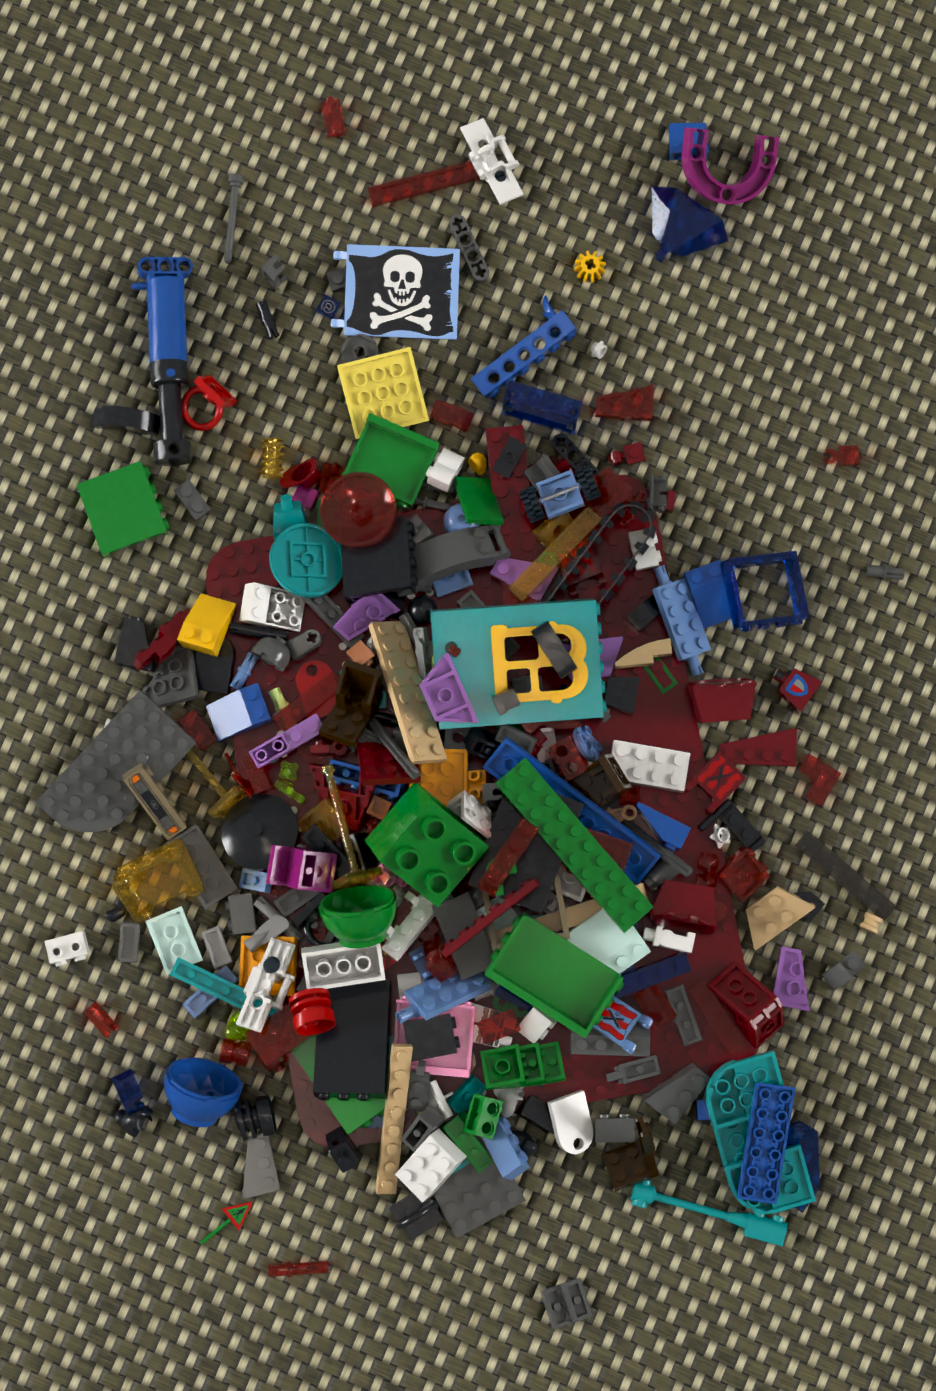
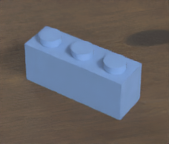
M499 1116L493 1140L483 1137L482 1139L502 1177L513 1180L529 1169L530 1166L527 1162V1155L518 1145V1138L510 1130L511 1125L509 1121Z

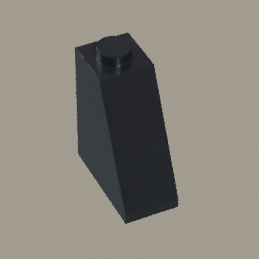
M131 616L124 619L114 659L116 665L137 669L134 666L136 654L140 650H146L150 647L146 624L141 621L142 618ZM153 661L141 670L153 673Z

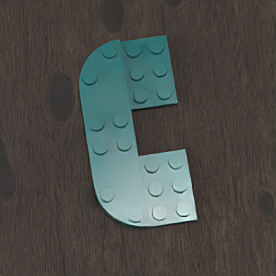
M774 1050L737 1061L731 1060L720 1066L708 1082L705 1100L726 1178L736 1199L743 1206L762 1214L778 1213L815 1202L816 1198L799 1143L786 1147L777 1204L737 1198L756 1082L783 1086L784 1084Z

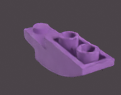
M314 714L287 731L249 751V754L259 769L318 736L322 722L318 715Z

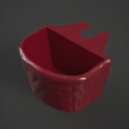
M723 678L687 683L697 721L706 723L751 719L755 687L757 686L756 681L747 678Z
M664 879V884L656 898V903H654L653 909L650 911L651 921L657 926L683 933L692 932L699 935L715 933L717 930L715 888Z

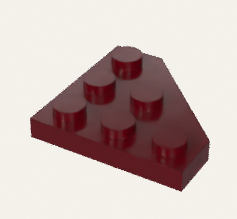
M377 742L357 743L362 786L421 783V775L413 780L385 746ZM414 764L416 768L420 771L419 764Z

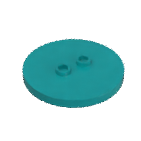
M310 523L289 526L276 537L271 546L269 554L271 571L277 582L285 590L303 598L323 596L331 592L343 577L341 545L332 533L321 526Z

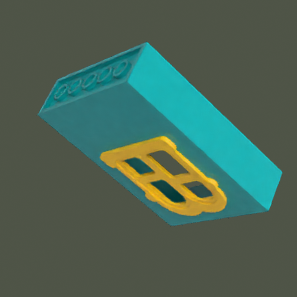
M590 598L430 610L434 666L445 653H449L478 720L477 723L438 721L439 729L604 717L603 712H607L606 701L602 699V693H605V682L601 680V674L604 673V664L600 660V654H603L602 642L598 639V635H601L602 631L601 623L597 622V615H600V604L595 599ZM548 621L556 634H564L571 641L569 655L578 668L572 672L573 682L571 686L564 690L540 691L538 669L540 667L552 666L542 648L538 644L539 657L535 660L507 661L505 658V638L533 635L531 633L533 629ZM528 668L530 670L531 691L516 693L520 705L508 710L503 715H499L491 696L508 689V670Z

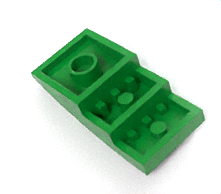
M559 1041L541 1045L539 1043L523 1046L515 1044L480 1051L487 1090L528 1087L566 1081Z

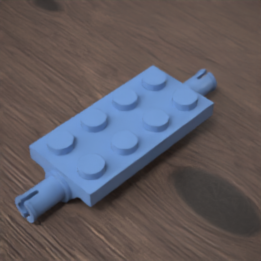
M665 565L654 568L653 571L659 585L657 588L652 589L678 662L681 660L688 662L692 677L702 674L704 671L698 656L703 652L711 650L686 579L683 578L672 582L669 580Z
M455 967L406 990L405 997L410 1002V1006L395 1013L396 1018L400 1024L413 1017L423 1016L425 1020L433 1018L491 990L492 983L490 981L492 979L485 976V971L461 980Z

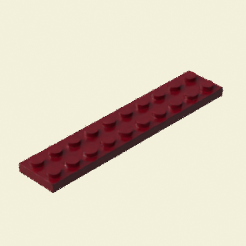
M523 425L487 428L485 432L492 493L496 496L504 520L500 532L506 547L510 549L511 556L509 558L538 563L534 522H530L519 494L520 490L530 487L529 479L524 474V471L528 469L526 449L509 479L492 471L510 436L525 444ZM501 581L504 605L542 602Z

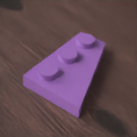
M507 558L497 560L490 575L541 601L559 567Z
M383 594L359 597L333 628L349 641L368 630V625L371 622H381L389 615L400 611V609Z

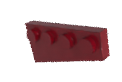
M797 728L719 744V751L733 765L796 767Z

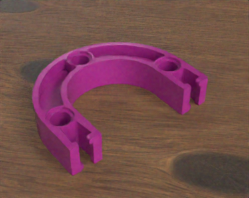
M685 127L682 146V167L688 183L700 196L715 203L740 204L756 197L768 185L776 167L779 137L755 135L753 158L748 172L739 181L725 185L713 178L706 165L709 130ZM694 132H699L697 144H693ZM765 139L769 140L767 151H764ZM693 148H695L697 151L695 157H692L691 150ZM764 155L767 157V162L765 164L762 163V157ZM724 190L727 191V197L725 199H723L722 192Z

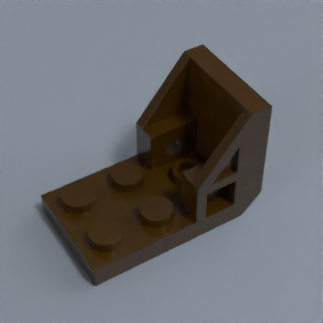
M346 659L342 666L335 692L336 704L320 727L319 736L354 748L380 707L383 697L382 674L379 670Z
M613 754L601 756L587 767L586 771L568 781L570 785L600 808L632 788Z

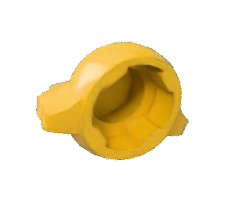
M474 453L468 459L469 466L478 475H482L485 472L487 464L486 458L482 453Z

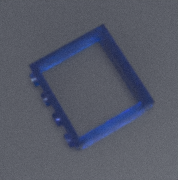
M508 380L503 397L502 414L575 435L583 402ZM508 406L513 407L512 412L507 411ZM568 423L573 424L572 430L567 429Z
M797 551L731 558L720 563L734 630L741 629V632L752 631L755 627H758V630L770 628V625L780 628L787 626L786 623H792V626L803 624V620L810 618ZM784 563L795 615L745 622L734 569Z

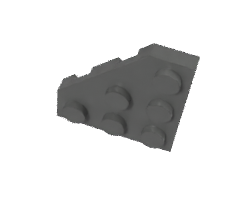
M181 645L177 646L165 662L159 665L152 675L153 679L149 685L145 686L142 690L160 708L199 698L193 650Z

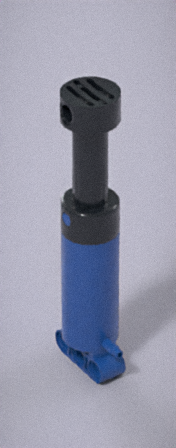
M143 257L138 262L137 274L139 277L146 279V282L131 284V289L147 290L150 383L159 392L160 440L153 443L154 464L162 466H180L192 462L191 442L183 440L181 388L189 384L184 279L190 276L193 263L186 257ZM148 265L151 270L144 271L141 266ZM167 265L170 270L163 271L160 266ZM185 265L188 267V270L182 271L179 266Z

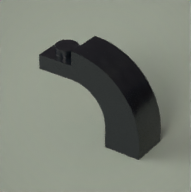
M102 406V408L94 409L92 427L96 429L120 428L143 435H157L159 433L160 416L157 414L122 406Z

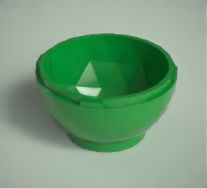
M352 886L325 896L321 900L318 909L326 928L339 939L343 947L366 948L377 945L385 940L386 932L396 914L397 896L393 889L391 890L384 886Z

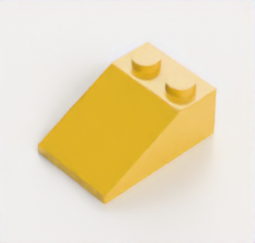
M201 593L183 622L177 638L180 645L218 657L237 604Z

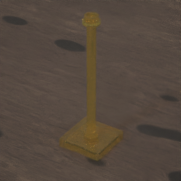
M192 749L186 754L221 797L207 811L211 817L224 819L236 802L249 796V793L241 786H234L226 792Z
M331 764L323 766L321 774L326 775L351 869L348 874L333 881L332 888L336 890L369 883L383 875L381 867L362 871L358 869L333 775L336 769Z

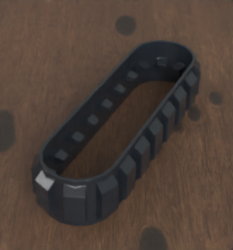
M631 501L627 505L620 502L612 507L613 513L611 516L606 514L600 521L599 525L602 528L599 532L594 529L588 537L590 544L587 547L582 545L576 553L579 557L576 562L571 560L564 569L567 572L564 578L559 576L553 584L556 588L551 594L548 591L541 601H556L553 597L559 589L565 591L568 587L565 583L566 579L571 573L577 575L580 570L576 566L582 558L589 559L591 554L588 550L594 542L601 543L603 539L599 535L605 527L610 529L613 527L614 523L611 519L616 514L620 517L625 515L624 509H631V514L635 515L640 511L644 514L641 517L643 523L648 521L650 528H644L643 534L647 535V539L643 544L637 541L634 547L638 551L632 559L625 557L622 562L626 567L620 575L615 572L613 573L611 578L614 580V583L608 590L602 588L599 592L603 597L598 603L601 604L603 600L608 602L614 595V592L611 590L614 585L620 587L626 579L623 575L626 569L631 572L638 563L635 557L638 554L643 556L649 548V545L646 544L648 539L654 540L656 527L652 526V521L655 520V517L651 510L645 511L644 508H641L642 503ZM568 637L563 640L560 639L561 642H567L568 645L571 644Z

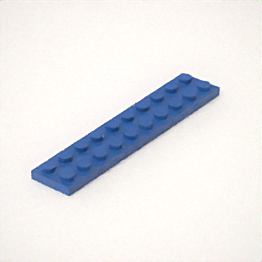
M506 736L483 765V768L499 780L523 758H526L555 793L584 804L579 821L628 878L638 885L661 855L639 836Z

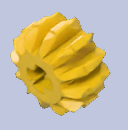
M587 250L586 256L579 254V259L575 260L577 266L574 267V271L579 272L577 274L578 278L584 276V283L587 282V279L594 283V277L600 280V274H605L604 267L606 262L602 261V255L596 257V251L593 252V255H590V252ZM589 264L593 265L591 270L587 269V266H589Z

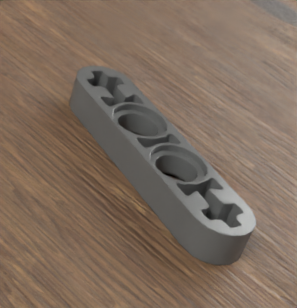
M460 214L453 215L449 221L450 230L473 279L478 283H483L489 278V269L466 219ZM455 220H458V222H462V232L460 233L458 226H453L455 224ZM463 236H468L471 242L463 245L460 239ZM474 252L478 255V259L470 261L468 255ZM478 264L481 272L485 271L484 277L482 278L480 275L476 276L478 274V270L476 268Z

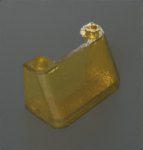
M176 839L119 867L115 871L112 888L134 922L137 923L141 920L149 919L152 916L151 913L154 907L183 893H186L187 896H198L203 891L204 885L182 839Z

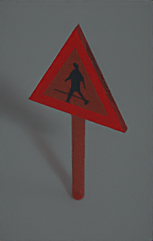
M225 753L224 755L235 775L232 773L230 775L251 799L250 781L241 778L229 754Z

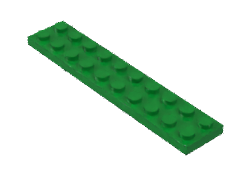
M523 758L495 783L623 933L627 932L653 908L652 904L526 758Z

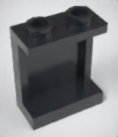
M450 1013L438 1015L428 1020L422 1018L403 1022L407 1044H412L413 1046L411 1062L457 1053V1048H460L459 1037L454 1036L453 1030L457 1028L455 1016L451 1017Z

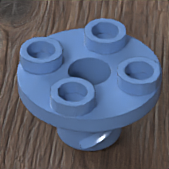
M587 725L576 727L573 730L574 741L566 746L567 754L570 758L580 759L584 757L590 762L596 761L600 758V752L603 750L602 745L599 741L595 740L591 729Z

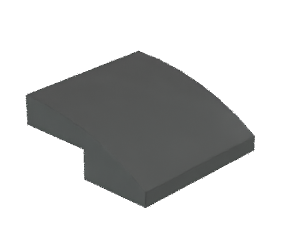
M580 1278L540 1291L552 1329L576 1323L593 1316Z

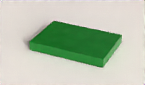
M455 476L453 482L466 522L468 524L502 526L504 520L496 496L492 493L490 479Z

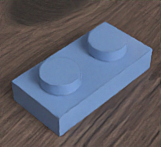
M242 869L239 883L240 888L270 893L272 885L266 883L267 873Z

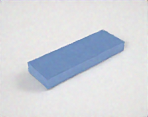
M227 965L215 974L234 984L239 980ZM198 989L182 1005L196 1019L218 998Z

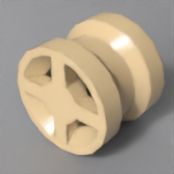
M865 912V919L860 923L859 927L878 934V926L882 924L883 919Z

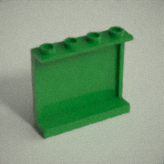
M369 413L366 419L367 422L348 465L342 473V478L345 479V483L351 486H355V484L361 486L362 490L372 494V492L380 494L379 497L383 500L390 501L391 499L404 509H407V507L412 508L426 478V472L437 453L439 443Z
M141 461L76 484L104 558L112 556V552L164 533L169 535L167 531L170 528L167 518H162L161 511H164L160 500L156 501L154 496L157 493L155 485L150 483L148 476H151L148 466H143Z

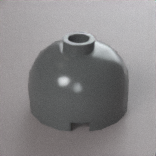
M278 636L275 639L272 637L260 639L251 650L255 656L268 665H275L274 668L280 672H284L290 661V651L285 646L287 642Z

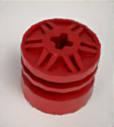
M306 989L293 994L289 998L291 1013L294 1015L295 1033L302 1036H311L326 1032L336 1025L334 1011L330 1008L332 1004L330 993L327 989Z

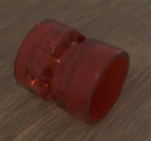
M224 1037L219 1062L225 1064L235 1062L237 1066L247 1067L251 1042L240 1040L236 1043L235 1039Z

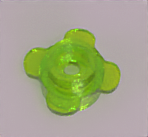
M282 761L278 777L281 780L290 779V781H295L299 765L295 762L292 764Z

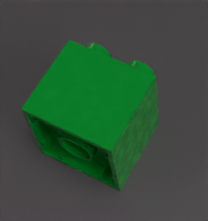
M418 783L411 785L365 840L383 865L436 907L442 904L489 848L473 827Z

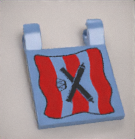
M613 996L614 1000L611 1006L603 1010L601 1021L597 1026L594 1024L592 1028L621 1046L627 1053L632 1054L635 1051L636 1044L627 1040L626 1037L636 1022L645 1029H649L653 1020Z

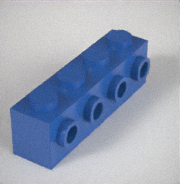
M330 759L326 778L332 779L333 783L344 785V783L351 784L350 788L359 790V765L339 759ZM408 784L376 785L373 794L380 795V793L387 794V798L398 800V797H402L405 794Z

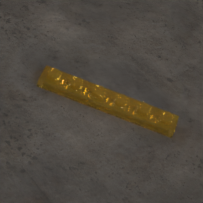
M587 506L508 589L523 602L602 519Z

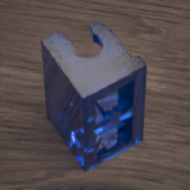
M131 1069L111 1078L127 1115L144 1106L143 1101L134 1104L135 1101L143 1098V1094Z

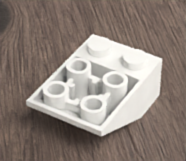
M255 582L245 584L239 622L300 632L305 601L285 589Z

